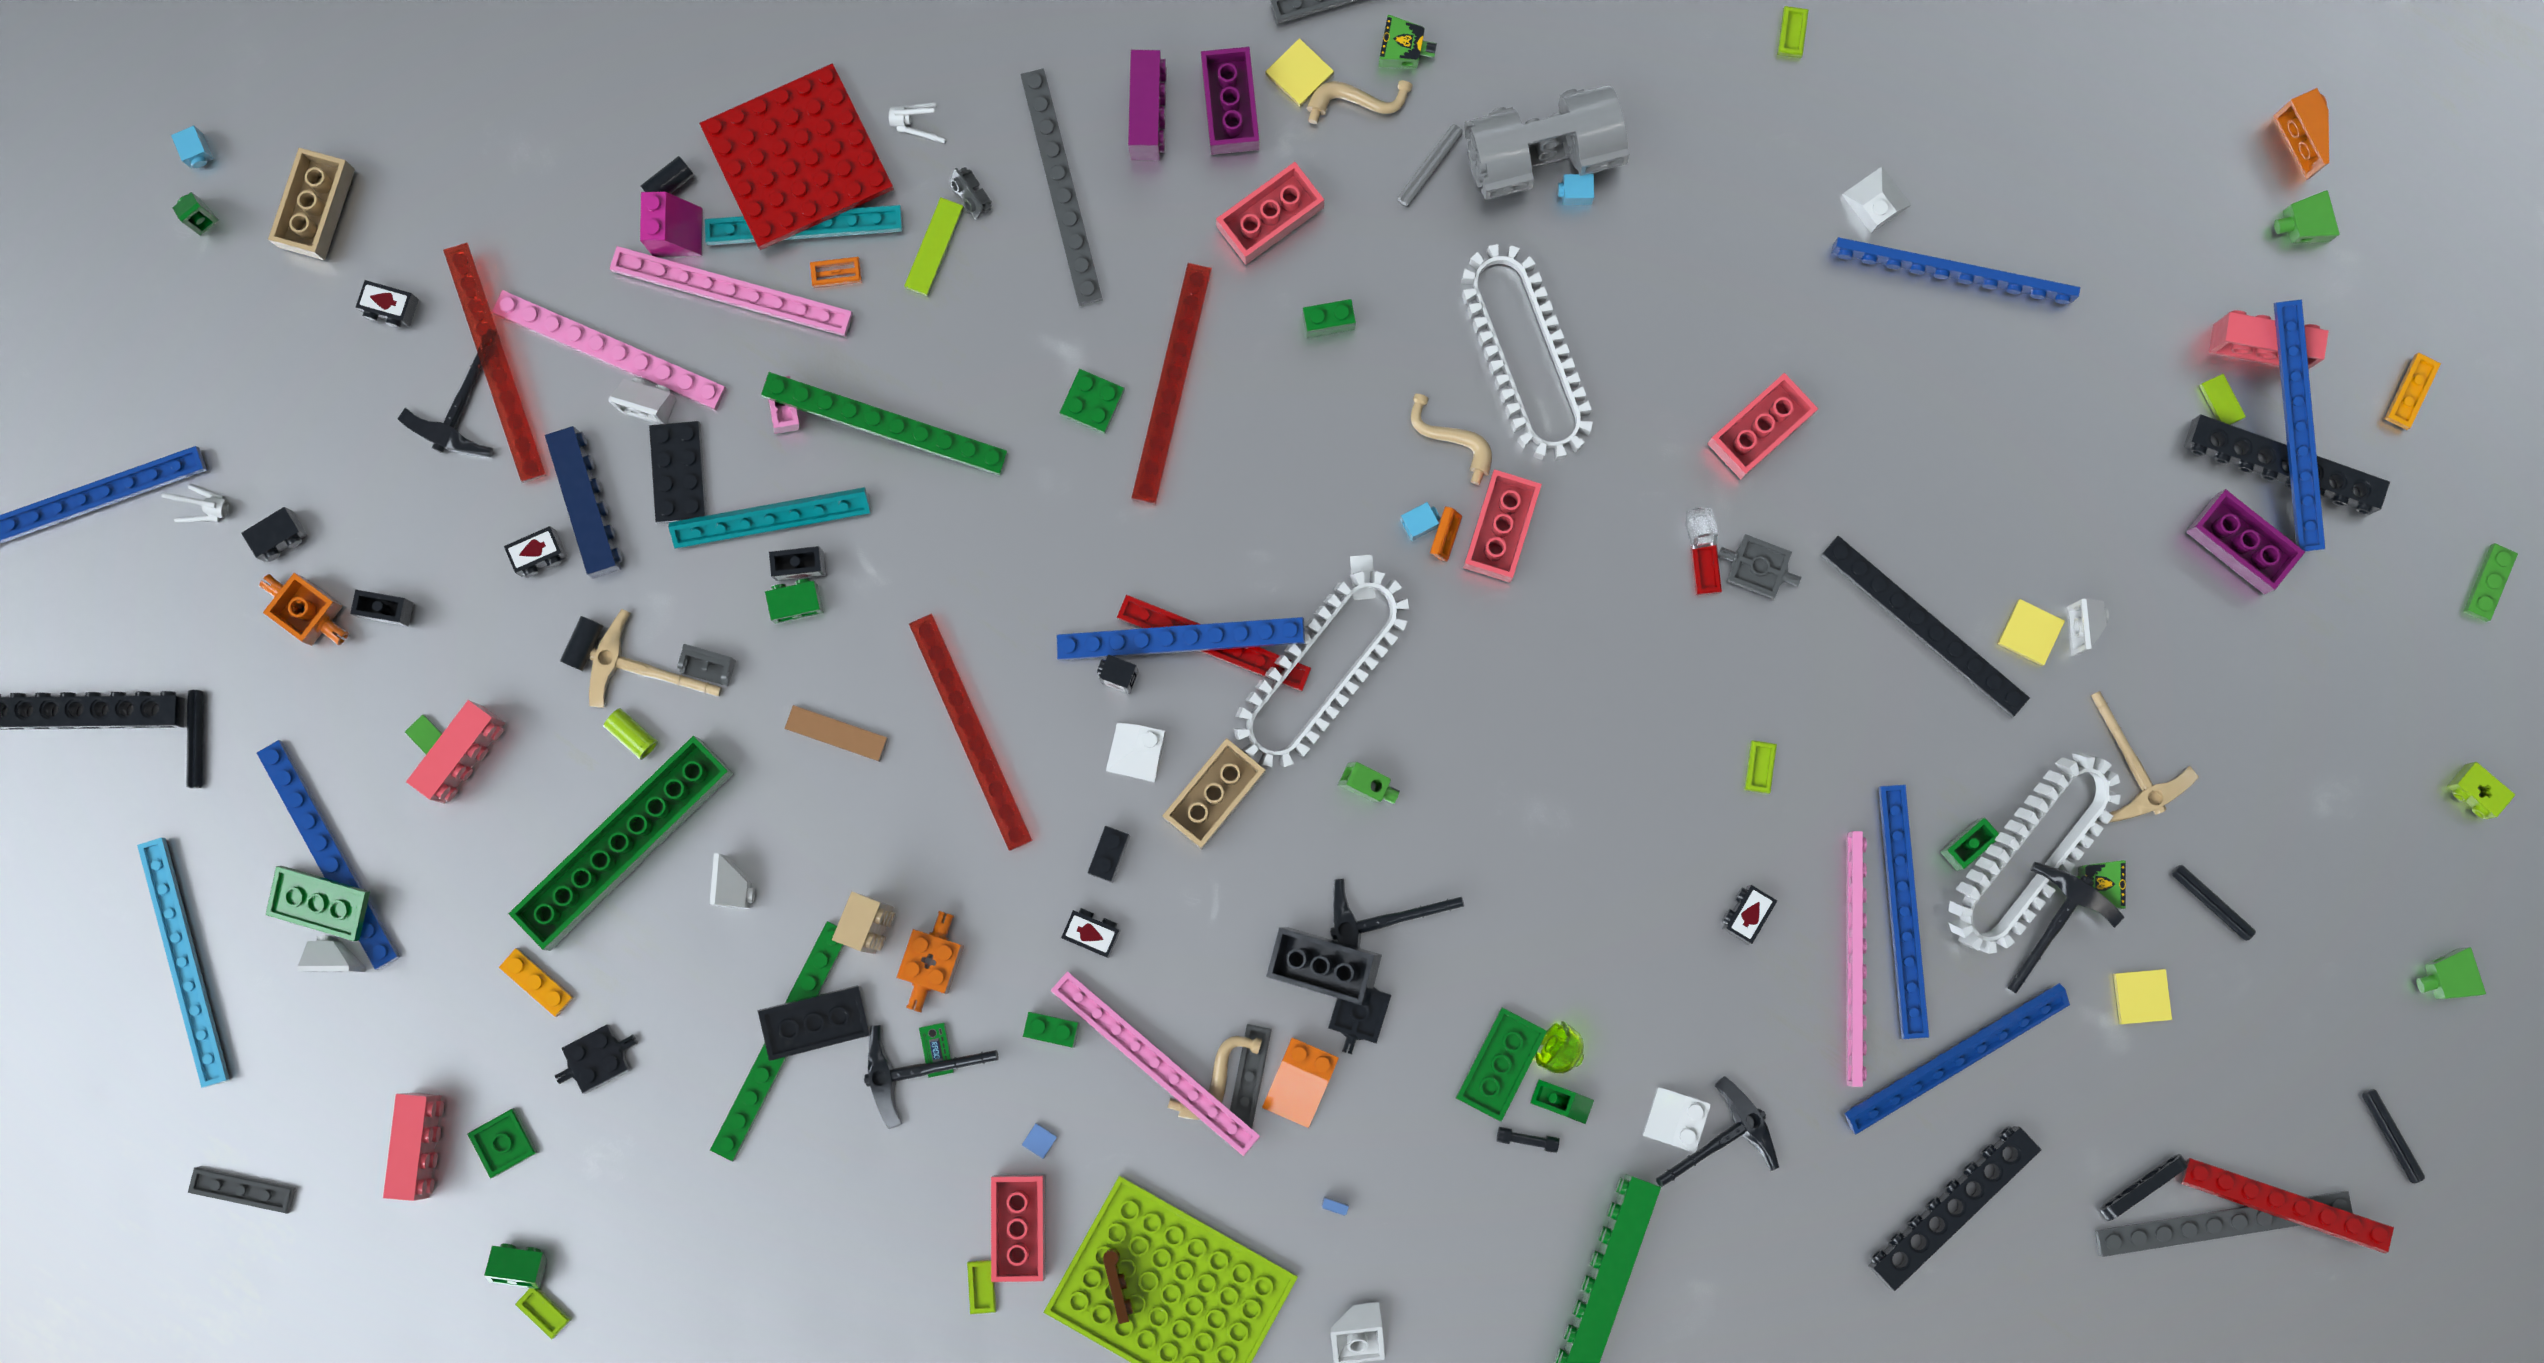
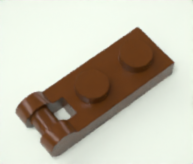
M1113 1248L1106 1251L1103 1261L1118 1322L1122 1324L1129 1322L1130 1315L1134 1313L1131 1300L1125 1299L1123 1289H1127L1124 1273L1119 1274L1117 1267L1120 1254Z

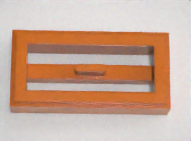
M859 257L810 262L813 288L862 283ZM853 264L855 268L816 272L818 268ZM855 274V276L817 280V278Z
M1446 506L1430 553L1439 560L1447 562L1462 515L1455 509Z

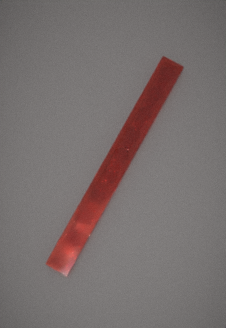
M468 243L444 249L443 251L522 483L544 477L546 473Z
M1191 263L1187 264L1131 497L1134 501L1156 505L1212 272V268Z
M932 613L909 623L1008 850L1012 851L1032 842L1030 833Z

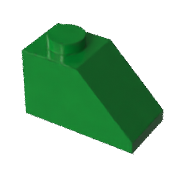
M192 192L182 196L177 201V204L172 207L178 219L200 236L219 221L205 203Z
M1539 1079L1530 1103L1586 1124L1594 1100Z

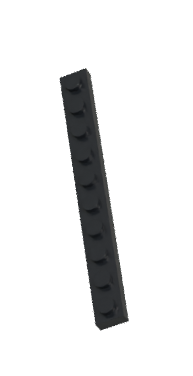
M1839 535L1821 554L1825 560L2010 717H2014L2030 699L2028 695Z

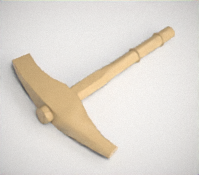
M624 609L620 610L606 631L598 649L594 648L590 653V660L593 661L589 687V706L604 708L607 685L618 668L704 692V694L708 693L719 697L722 691V687L709 684V682H702L682 674H675L623 657L621 640L625 624L631 614Z
M2099 691L2091 695L2142 790L2129 804L2116 811L2109 812L2113 815L2109 823L2137 817L2151 811L2155 815L2166 810L2165 805L2187 790L2199 776L2191 766H2188L2173 780L2153 785L2101 692Z

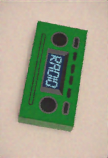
M945 1023L919 1028L925 1063L952 1059ZM954 1069L928 1074V1078L954 1073Z

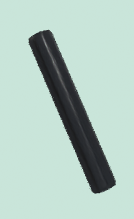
M189 690L187 692L186 787L198 789L202 786L203 691Z
M2179 865L2174 869L2172 876L2243 940H2250L2255 935L2256 931L2186 867Z
M2375 1089L2364 1092L2362 1097L2410 1182L2419 1183L2424 1180V1173L2378 1092Z

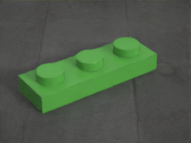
M2496 543L2490 546L2463 612L2486 622L2491 621L2518 553Z

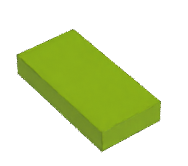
M1784 6L1777 55L1802 58L1809 9Z
M2224 374L2199 385L2216 420L2231 425L2246 418Z
M1750 741L1745 791L1770 794L1777 744Z
M991 1260L968 1261L970 1314L997 1312L995 1282H991Z
M529 1288L515 1304L550 1339H554L572 1320L539 1289Z

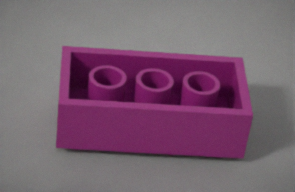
M1250 47L1201 51L1211 155L1259 150Z
M1131 50L1128 135L1131 160L1160 161V153H1165L1164 130L1161 129H1165L1164 106H1166L1165 83L1163 82L1167 80L1166 59H1161L1160 50Z
M2226 489L2212 498L2186 531L2187 534L2264 595L2274 591L2305 553V551Z

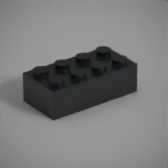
M1279 927L1266 977L1359 1005H1366L1370 1002L1382 955L1289 927Z

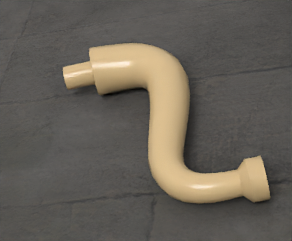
M1400 80L1397 85L1399 92L1395 100L1384 102L1344 82L1332 81L1324 83L1313 93L1308 103L1307 110L1311 112L1308 122L1317 124L1319 116L1326 114L1330 101L1335 98L1353 102L1377 113H1395L1404 105L1407 94L1411 92L1413 85L1408 81Z
M1414 394L1413 400L1415 403L1411 411L1413 427L1426 437L1470 448L1474 454L1469 468L1474 472L1471 483L1480 485L1482 477L1488 476L1491 469L1492 451L1488 442L1482 436L1468 430L1431 426L1424 423L1421 418L1423 406L1428 403L1429 398L1422 394Z
M1233 1036L1221 1044L1216 1054L1212 1079L1208 1090L1218 1101L1223 1102L1227 1083L1229 1055L1233 1048L1245 1047L1249 1048L1252 1053L1258 1054L1262 1039L1255 1038L1252 1040L1243 1036ZM1170 1098L1167 1108L1179 1111L1178 1117L1200 1120L1178 1100Z

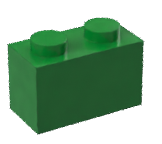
M1352 299L1303 307L1302 315L1307 338L1355 330L1356 321Z
M809 578L795 581L796 585L786 587V584H777L771 586V590L765 591L771 621L777 624L824 613L818 584L815 581H810Z
M1985 817L1977 819L1942 849L1940 853L1956 871L1963 870L1986 851L1991 844L1996 842L1995 838L1999 833Z
M1028 1012L1023 1037L1075 1048L1080 1023Z
M502 1243L500 1246L491 1247L484 1276L489 1283L540 1290L547 1258L538 1248L526 1247V1250L516 1249L514 1245Z

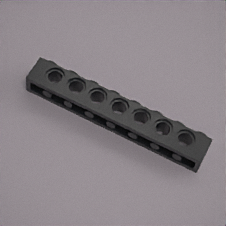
M2201 414L2192 420L2184 444L2185 448L2191 449V453L2199 456H2211L2218 463L2236 465L2240 471L2247 473L2256 472L2261 474L2263 479L2269 481L2278 480L2284 482L2286 487L2291 488L2290 472L2285 471L2282 467V461L2289 465L2286 444ZM2211 436L2218 439L2219 446L2212 444ZM2235 444L2242 448V455L2235 451ZM2258 453L2265 456L2266 463H2262L2259 460ZM2317 456L2321 498L2332 499V503L2339 506L2348 505L2354 507L2358 513L2370 515L2382 509L2390 481ZM2330 478L2335 480L2337 485L2336 488H2333L2330 485ZM2353 487L2359 489L2360 497L2354 494Z
M144 691L135 692V696H126V692H110V696H101L99 692H85V696L76 697V693L61 692L60 697H51V693H35V697H26L25 693H10V697H1L0 694V730L184 728L185 698L176 696V692L161 691L160 696H151V692ZM107 704L108 712L103 716L102 708ZM132 704L133 712L128 716L127 708ZM158 704V712L152 715V707ZM32 705L33 712L30 716H27V709ZM57 705L58 712L55 716H52V709ZM82 705L83 712L78 716L77 708ZM5 706H7L8 712L3 717L2 710Z
M2009 1126L1999 1134L2000 1140L1985 1147L1980 1153L1982 1157L1976 1163L1972 1161L1962 1170L1964 1174L1958 1180H1951L1944 1187L1945 1192L1939 1198L1937 1196L1932 1198L1926 1204L1927 1210L1923 1214H1916L1907 1223L1909 1227L1903 1233L1897 1232L1889 1240L1890 1245L1884 1251L1880 1249L1871 1257L1870 1260L1872 1262L1868 1267L1890 1290L1896 1291L2042 1150L2021 1127L2013 1126L2011 1128ZM2009 1146L2012 1149L2013 1155L2011 1159L2006 1161L2003 1157V1150ZM1992 1164L1994 1175L1987 1178L1984 1172L1985 1167ZM1973 1181L1976 1185V1192L1970 1196L1966 1191V1186ZM1952 1199H1955L1958 1203V1209L1954 1213H1950L1948 1210V1203ZM1933 1217H1937L1940 1221V1226L1937 1230L1932 1231L1929 1226L1930 1220ZM1919 1234L1922 1240L1921 1245L1918 1248H1913L1911 1239L1914 1235ZM1901 1252L1903 1262L1895 1266L1892 1260L1895 1253Z

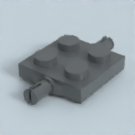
M1747 534L1744 535L1741 545L1736 552L1721 547L1718 556L1732 561L1731 572L1727 582L1772 599L1776 597L1779 586L1784 581L1798 587L1801 576L1788 572L1791 551Z

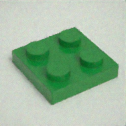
M1079 369L1059 413L1061 416L1105 434L1125 388Z

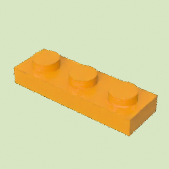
M2421 353L2415 354L2384 419L2405 430L2410 429L2441 363Z
M515 948L499 966L505 974L554 1017H558L574 998L518 948Z

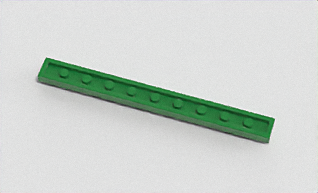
M768 372L761 393L763 398L996 475H1000L1007 453L1006 450Z
M829 921L826 922L785 1003L820 994L844 947L843 944L832 940L837 925ZM764 1043L710 1151L732 1162L736 1159L787 1057L769 1061Z

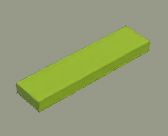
M940 197L904 285L906 289L928 297L964 210L963 205Z

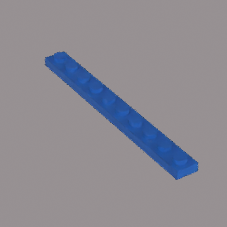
M1840 237L1834 242L1831 252L1832 254H1837L1841 259L1850 260L1856 258L1861 259L1865 264H1886V267L1889 269H1910V272L1914 274H1934L1935 278L1958 279V282L1962 284L1978 283L1982 284V287L1986 289H2007V292L2010 294L2026 293L2031 294V297L2035 299H2055V302L2059 304L2072 303L2079 297L2080 287Z
M2302 299L2276 302L2273 304L2296 545L2303 551L2325 549Z
M194 446L0 515V544L207 471L200 448Z
M1304 618L1057 635V659L1061 661L1104 658L1108 655L1119 657L1305 644Z
M278 740L258 751L257 755L324 878L363 889L283 742ZM368 900L359 942L374 969L379 970L400 956Z
M1906 785L1880 786L1878 789L1902 1039L1929 1038Z
M2060 983L2047 989L2044 993L2024 1003L2018 1009L2004 1015L2001 1019L1981 1029L1975 1035L1961 1041L1958 1045L1938 1055L1932 1061L1918 1067L1915 1071L1895 1081L1889 1087L1875 1093L1859 1105L1852 1107L1844 1113L1850 1129L1855 1135L2068 1007L2070 1003L2066 989Z

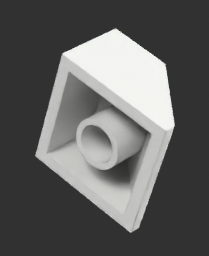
M632 378V381L623 379L610 395L609 402L620 412L659 424L668 423L676 400L673 394L670 393L669 388L661 385H656L655 388L646 385V381L638 378Z
M1658 1087L1643 1136L1695 1153L1711 1104Z

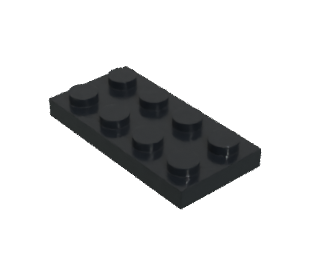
M700 422L649 425L655 522L657 524H664L707 516Z
M858 985L757 1010L769 1061L870 1036Z

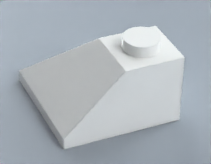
M1880 167L1842 194L1870 233H1873L1911 206L1883 167Z
M2081 599L2067 606L2072 656L2092 649L2107 626L2106 622L2109 620V612L2104 605V601Z
M1117 723L1106 772L1155 782L1166 732L1141 725Z
M714 853L710 905L750 908V903H753L755 898V889L751 888L752 883L730 857Z
M317 936V941H307L298 964V971L365 972L366 969L342 942L333 941V936Z
M1379 1302L1353 1305L1330 1328L1334 1363L1385 1360Z

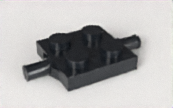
M1373 987L1370 1002L1366 1005H1359L1337 998L1328 1028L1338 1031L1346 1037L1342 1052H1347L1350 1043L1348 1054H1353L1356 1040H1366L1377 1044L1390 1002V994L1381 992Z
M605 1025L562 1047L568 1069L555 1074L557 1082L561 1084L573 1077L577 1081L582 1094H586L630 1071L625 1059L624 1050L638 1044L635 1036L632 1034L619 1041L614 1036L610 1025Z

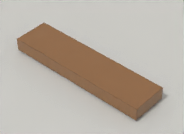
M794 705L784 728L879 762L888 740L887 737Z

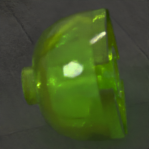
M1561 1021V1025L1555 1023L1547 1030L1541 1046H1544L1541 1053L1536 1052L1535 1058L1536 1063L1541 1068L1552 1073L1564 1074L1582 1063L1584 1059L1583 1038L1576 1029Z

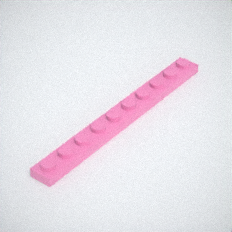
M619 246L616 247L610 270L615 273L845 337L853 316L852 311Z
M502 290L492 310V313L653 384L667 387L670 391L713 410H717L726 391L725 386Z
M1863 831L1847 833V1086L1863 1087V1081H1866L1867 1078L1866 1066H1863V1056H1866L1867 1044L1863 1040V1030H1866L1867 1026L1866 1015H1863V1005L1867 1001V993L1863 989V979H1866L1867 975L1866 964H1863V954L1867 950V942L1863 938V928H1866L1867 924L1866 913H1863V903H1866L1867 899L1866 888H1863V878L1867 874L1866 863H1863V853L1866 852L1867 841L1863 837Z
M1068 971L1051 989L1055 996L1243 1157L1258 1141L1260 1136Z

